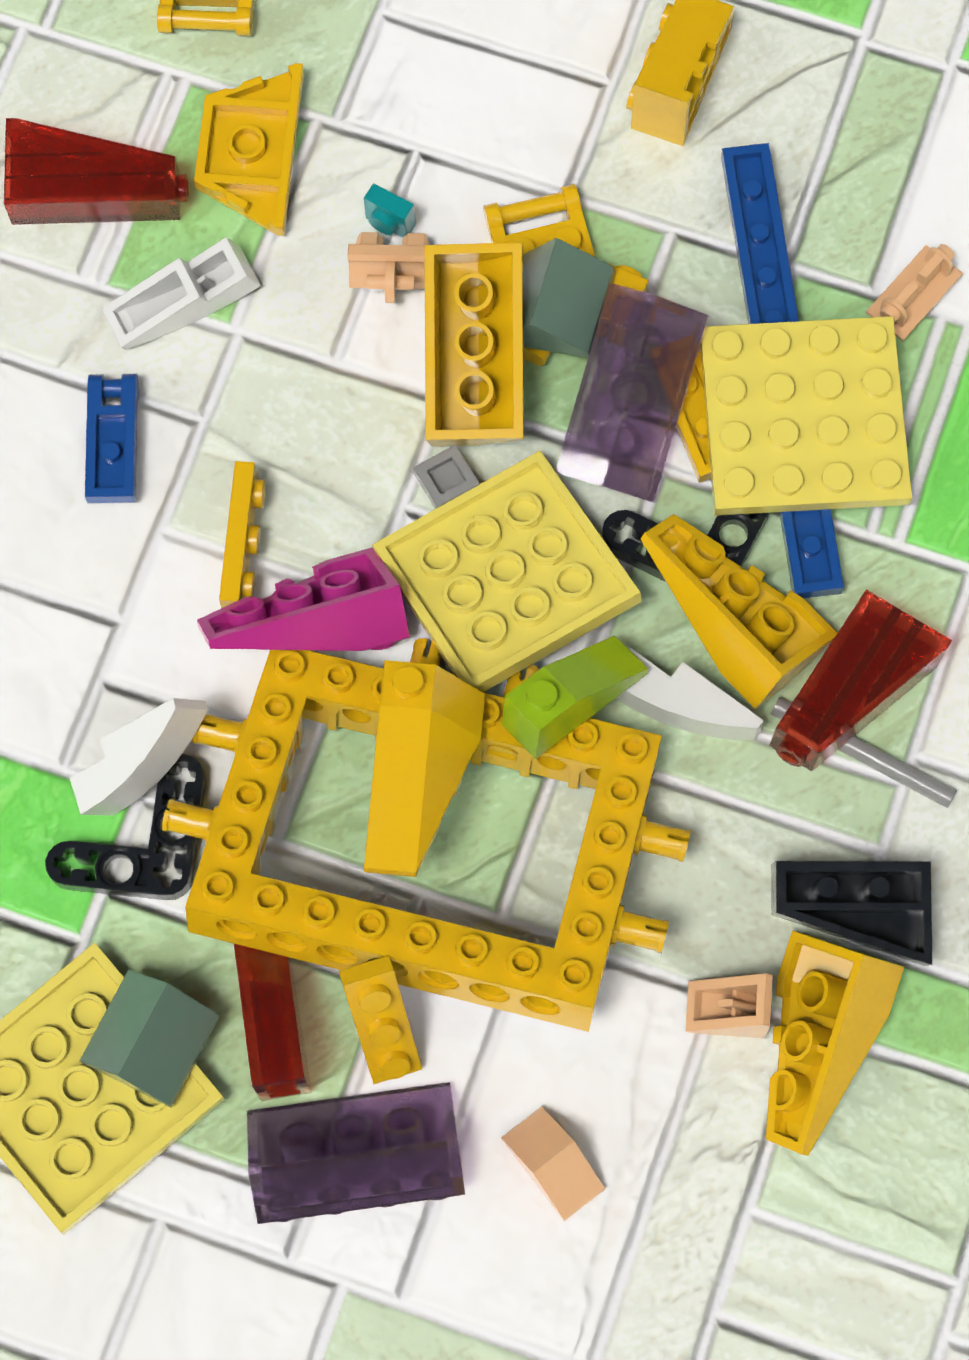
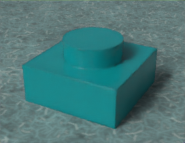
M373 183L363 198L366 219H368L370 225L385 235L395 233L403 238L408 233H411L416 225L414 204Z

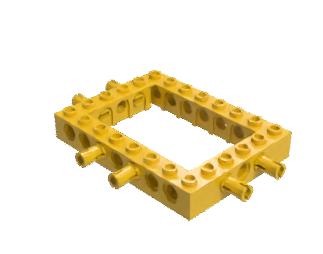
M427 638L415 640L410 662L439 666L442 655L434 642H431L429 653L426 657L427 651L425 647ZM270 650L247 719L245 718L243 722H238L209 714L205 715L195 736L192 738V743L235 752L219 805L215 806L214 810L170 799L167 804V808L170 811L165 810L162 822L163 831H171L204 839L206 842L185 905L188 932L338 970L389 955L398 985L587 1032L590 1030L610 946H615L617 941L654 950L662 954L669 921L624 911L625 906L621 905L633 854L638 855L639 851L684 862L691 830H683L646 821L647 816L643 815L662 735L589 718L535 759L502 726L505 695L540 670L537 666L532 664L527 667L524 680H521V671L507 678L503 697L485 693L481 743L474 757L471 758V764L481 766V763L485 762L520 771V776L528 778L531 773L568 782L569 788L578 789V785L596 789L554 948L260 876V856L265 850L268 836H272L275 829L274 812L281 792L286 793L289 785L288 768L293 762L296 749L300 750L302 744L303 718L327 724V729L334 731L341 727L374 735L376 740L383 668L309 650Z

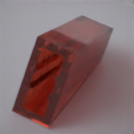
M6 118L4 206L12 225L180 220V203L188 202L189 185L187 174L179 173L175 156L18 118Z
M866 589L777 725L769 746L774 748L778 756L786 763L796 767L803 766L812 772L933 672L941 663L952 640Z
M234 944L253 1089L261 1102L312 1093L291 958Z

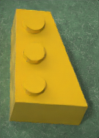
M676 0L674 5L667 3L659 25V30L661 31L655 43L651 42L643 67L631 88L626 108L632 110L631 129L684 146L730 34L734 6L718 0Z

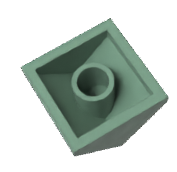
M558 238L523 255V347L590 357L615 275L614 267Z
M128 969L85 1049L80 1062L172 1108L220 1015L169 983Z

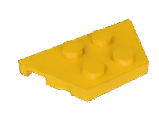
M300 63L289 65V72L264 81L261 76L244 81L237 88H225L205 95L194 176L197 190L280 236L285 234L304 78L303 64Z

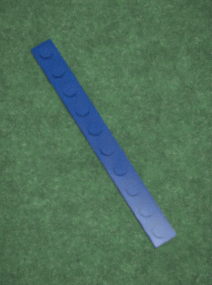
M769 143L722 148L721 161L748 324L799 321ZM831 509L779 512L792 591L802 598L842 594L844 585Z

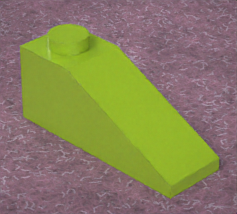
M614 635L542 667L506 694L502 726L537 759L647 675L648 668Z

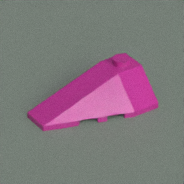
M373 547L323 561L312 567L314 576L298 583H294V580L289 578L275 583L276 591L264 599L245 597L197 619L198 628L210 649L383 650L394 645L396 641L410 638L400 585L381 558L375 553Z

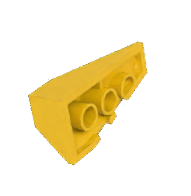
M675 514L645 532L640 538L718 670L754 709L782 690L839 635L805 599L791 590L785 596L762 581L765 575L764 572L753 565L748 570L739 566L725 556L726 553L721 544Z
M384 660L364 872L417 876L441 826V820L452 797L456 795L462 782V776L481 743L485 693L435 664Z
M792 930L776 984V996L782 998L781 1026L773 1027L772 1043L779 1045L777 1072L770 1077L766 1140L801 1155L809 1156L890 1015L904 970L903 966Z

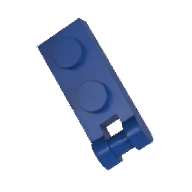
M104 374L88 375L85 499L87 504L136 503L138 374H122L121 379H105ZM106 398H121V405L104 406Z

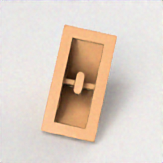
M764 973L688 981L685 1032L765 1038L770 1028L773 975Z
M540 1107L501 1137L502 1141L563 1221H566L605 1190V1187L575 1141L543 1107Z

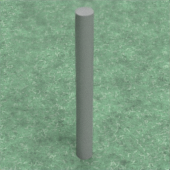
M781 697L778 698L771 711V715L946 808L949 807L957 792L955 789Z

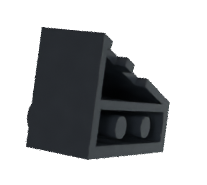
M775 861L771 864V915L922 966L932 965L931 861Z

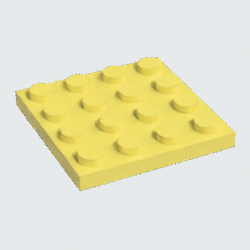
M893 316L700 327L699 338L714 516L910 505L912 491Z
M541 451L532 454L475 488L372 544L375 553L381 558L399 583L402 596L430 639L434 642L453 674L481 692H485L642 602L639 589Z
M95 942L0 1020V1158L63 1235L69 1232L225 1100L196 1063L175 1103L170 1108L80 1062L85 1049L124 979L122 974Z

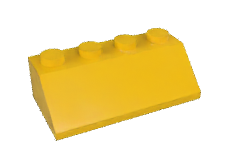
M522 242L424 245L425 440L432 447H451L455 444L456 446H484L524 439Z

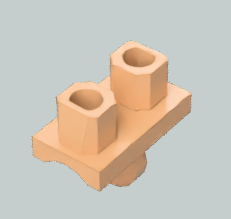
M361 232L358 235L356 244H348L349 288L385 289V303L393 304L396 301V290L425 289L424 245H429L427 235L425 233H408L402 238V245H384V237L379 235L378 232Z

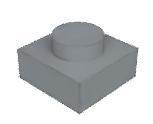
M456 444L413 467L414 475L435 509L480 485Z

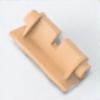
M940 244L937 248H930L925 245L867 309L866 314L870 317L893 316L895 336L903 342L963 275L952 264L951 260L955 257L954 252L945 244Z

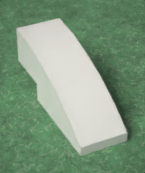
M225 237L188 262L181 258L176 259L101 309L121 348L126 350L201 320L237 301L261 285L241 247Z
M629 649L648 668V674L616 698L620 702L663 724L695 734L754 741L760 734L763 719L684 662L681 663L670 677L635 650Z
M172 698L101 738L100 742L105 758L70 777L80 815L114 816L136 802L156 785L176 763L195 736L208 711L206 701Z

